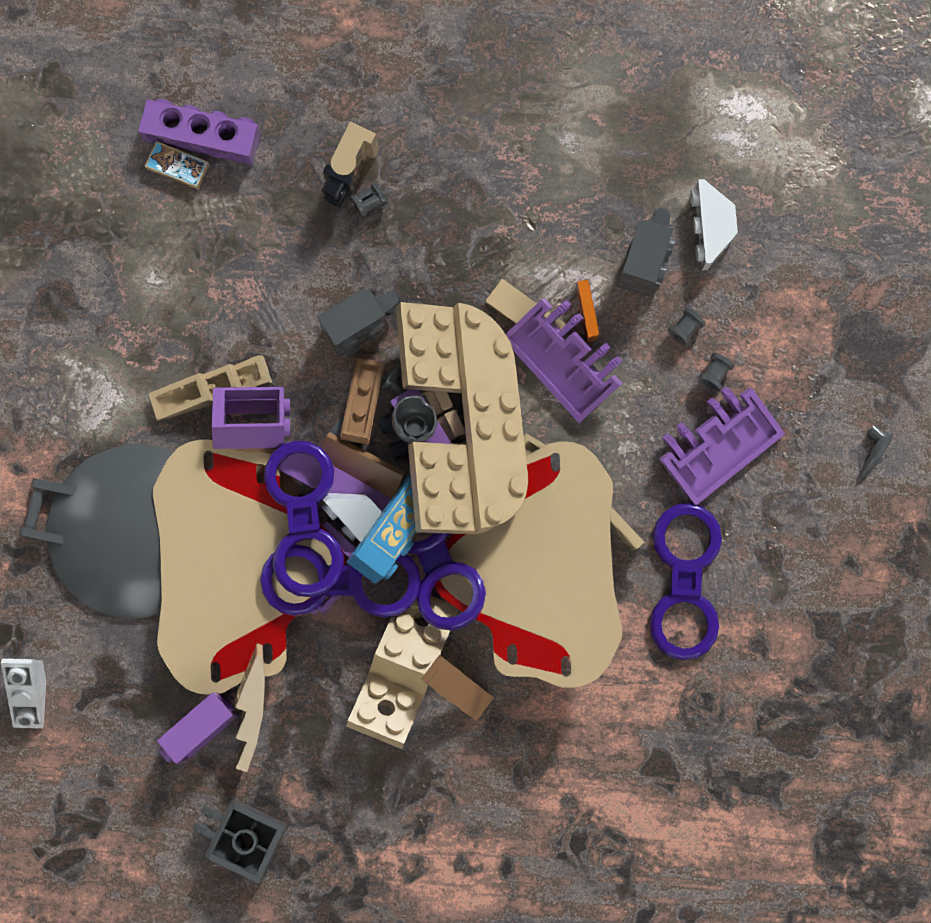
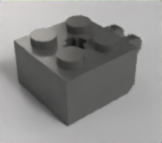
M665 207L655 210L651 221L644 220L638 223L617 287L649 297L653 289L659 290L667 266L662 265V263L667 264L676 239L671 238L673 228L668 227L670 212Z
M360 289L317 316L322 331L339 357L344 354L347 357L353 355L361 349L360 345L369 339L371 342L375 341L386 333L385 329L388 328L386 318L396 311V306L400 303L399 294L389 290V292L386 291V294L383 293L375 298L370 290Z
M236 799L231 800L225 814L211 807L203 806L201 812L206 817L221 822L217 831L210 829L202 823H195L193 827L194 831L212 839L204 857L259 884L266 874L288 824ZM241 834L243 836L250 834L253 846L250 844L247 848L243 847L244 841L240 839Z

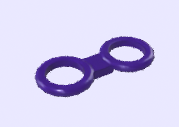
M293 441L280 446L271 454L265 465L264 482L268 493L277 503L287 507L289 534L280 540L274 552V573L277 581L286 591L299 597H315L326 593L337 583L343 572L344 555L340 544L330 533L320 529L318 503L328 495L333 485L334 467L329 455L321 447L309 441ZM297 453L308 454L314 457L320 463L322 469V478L318 487L312 493L302 497L290 496L284 493L279 488L276 480L277 470L281 462L288 456ZM306 539L317 540L323 543L329 549L332 557L331 568L328 574L321 581L311 585L300 584L292 580L285 567L286 556L290 548L297 542Z
M684 503L674 505L664 511L655 523L652 535L654 549L661 561L671 567L670 593L661 598L653 608L649 622L651 637L658 649L671 658L683 661L697 659L707 653L717 640L719 631L718 615L711 602L701 595L702 569L710 565L716 558L722 542L720 525L714 515L702 506ZM690 515L697 517L704 522L709 531L710 541L708 548L697 559H679L666 546V528L671 520L678 516ZM687 602L694 604L706 617L707 629L705 636L699 644L692 648L676 647L667 641L663 634L661 625L663 615L675 603Z
M433 533L425 540L413 541L414 544L408 551L410 554H417L426 574L421 582L417 597L418 608L425 621L437 629L453 631L464 628L477 619L484 607L486 590L484 581L476 569L465 563L453 561L444 541L449 533ZM461 575L472 584V602L467 610L458 616L448 618L437 615L431 608V590L436 582L443 577Z
M295 544L290 548L286 559L301 557L312 562L318 571L319 581L328 574L331 565L326 563L323 556L311 547ZM274 553L270 555L263 565L260 576L262 594L269 605L280 613L293 616L310 613L318 608L327 596H353L358 606L370 615L383 618L397 616L411 607L418 597L421 585L419 569L413 559L407 554L404 557L399 555L396 561L408 573V589L402 599L390 605L376 604L368 599L362 587L363 574L350 565H343V572L337 583L326 593L295 604L285 602L278 597L274 590L272 581L274 575Z

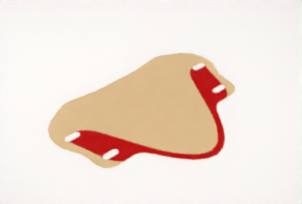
M195 440L178 447L167 459L153 487L161 555L162 602L157 639L158 651L173 677L185 689L203 695H210L213 692L223 693L240 684L257 644L264 646L269 643L272 645L273 660L270 664L264 662V677L279 673L286 663V630L288 624L297 617L280 613L270 606L262 594L260 583L263 565L270 555L275 552L280 540L289 534L287 507L277 503L271 497L265 482L262 484L257 482L256 467L260 463L266 465L271 454L236 449H213V440ZM208 450L213 453V468L209 471L204 468V452ZM278 468L276 480L280 488V473ZM320 524V529L330 533L326 528H324ZM307 539L296 543L311 547L323 556L328 565H331L332 557L330 551L323 543ZM301 557L286 559L285 567L292 580L307 585L319 582L318 571L312 562ZM274 573L272 579L274 590L278 597L285 602L295 604L305 602L311 598L299 597L286 591L277 581ZM214 662H218L220 665V681L217 683L211 680V664Z
M555 442L547 444L526 456L528 471L527 492L521 507L513 517L484 533L454 534L446 542V545L454 562L465 563L476 569L484 581L486 590L485 603L476 620L485 624L492 632L494 664L497 670L506 676L534 677L561 688H576L592 683L609 667L622 639L623 629L614 592L610 537L613 483L598 458L585 446L574 442ZM553 453H558L560 456V469L557 472L551 469V455ZM461 575L443 577L434 586L442 598L462 612L467 610L472 602V584ZM511 644L517 647V662L514 665L508 663L507 649ZM565 656H568L571 660V674L568 677L562 675L561 660Z

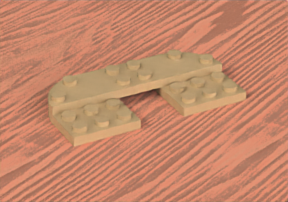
M400 302L396 306L403 389L462 393L467 445L412 442L408 445L416 532L479 534L490 531L513 517L521 507L528 487V471L516 363L511 342L502 328L489 315L473 306L457 303L454 307Z

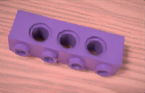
M160 98L156 99V101L146 100L138 130L143 141L152 143L157 141L170 147L253 165L261 135L258 124H255V121L249 118L239 117L238 120L232 119L219 111H211L210 114L201 112L199 108L192 105L179 107L173 105L168 100ZM173 119L180 120L176 127H167L169 121ZM198 126H207V130L204 133H194ZM226 132L235 133L231 140L221 139Z

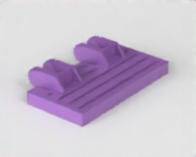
M543 298L506 333V336L511 342L513 351L576 421L580 423L623 384L615 375L611 376L606 382L603 381L622 360L619 356L613 358L599 372L593 364L610 349L609 345L605 343L585 361L583 358L592 349L576 332H573L566 339L564 338L583 320V317L580 314L574 315L560 329L555 321L569 310L571 304L568 300L564 301L546 318L544 315L553 306Z
M728 387L721 390L723 398L734 411L730 416L726 414L720 403L714 398L707 401L709 408L715 416H712L695 430V433L701 440L700 443L685 424L679 423L676 426L678 433L689 445L686 451L683 452L676 443V440L668 433L662 437L671 452H667L659 460L689 501L695 506L785 435L752 388H747L739 395L745 403V407H743Z

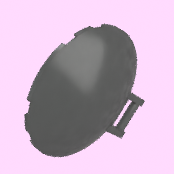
M144 444L121 445L91 456L75 468L62 484L33 478L31 484L33 492L24 527H20L19 536L47 542L50 559L58 577L73 596L90 608L103 614L120 618L138 619L160 614L162 602L160 535L153 499V487L167 459L174 452ZM45 491L53 492L54 496L45 531L35 530Z

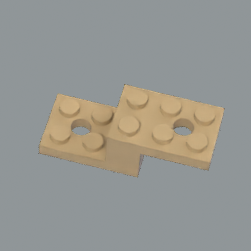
M405 585L404 590L400 596V599H402V597L407 592L408 586ZM430 595L431 608L437 615L448 618L457 616L459 609L446 601ZM417 598L409 609L397 616L391 617L375 652L369 674L346 725L348 728L400 749L405 744L428 688V685L421 679L436 658L441 655L450 633L449 630L437 629L430 624L425 627L416 624L414 619L423 618L419 612ZM388 706L392 709L393 714L389 716L382 715L378 711V707Z

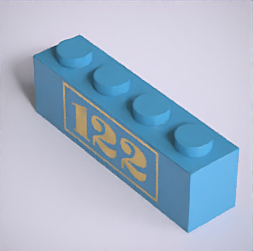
M411 473L347 561L348 564L374 584L383 578L388 580L398 567L394 562L399 555L404 557L414 544L411 540L416 532Z

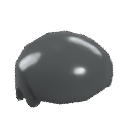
M420 396L404 397L396 403L392 413V426L399 438L411 444L412 442H426L434 435L438 422L433 406L424 402Z

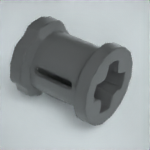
M375 182L371 183L370 188L357 196L355 194L350 196L352 203L362 218H365L369 211L379 205L385 206L387 204L384 194Z
M686 308L680 320L674 326L670 325L668 328V333L683 346L689 344V338L698 328L705 326V321L690 308Z
M712 353L710 356L711 362L704 373H700L697 378L709 388L720 391L722 380L735 365L728 358L718 353Z

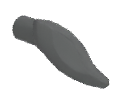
M400 360L381 382V388L388 386L396 397L405 391L397 380L402 375Z
M875 424L868 430L867 434L877 443L870 450L869 457L861 470L859 477L862 479L876 465L893 437L892 432L885 434Z

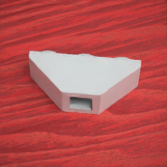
M700 179L697 181L695 188L691 189L692 207L696 206L697 217L693 218L694 234H699V245H696L695 253L696 261L701 262L702 270H708L732 243L738 231L735 205L706 180Z
M328 493L323 499L326 504L322 509L333 521L338 517L345 524L341 530L352 542L355 539L361 542L382 513L372 500L363 494Z
M2 659L1 667L13 728H43L46 697V676L43 660Z

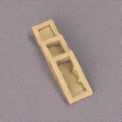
M258 355L235 365L228 364L206 374L198 373L148 394L156 419L161 421L213 405V388L263 387L271 384L272 380L264 356Z
M257 644L235 695V708L242 710L235 726V738L242 740L236 755V769L244 772L248 771L263 717L265 677L263 645Z

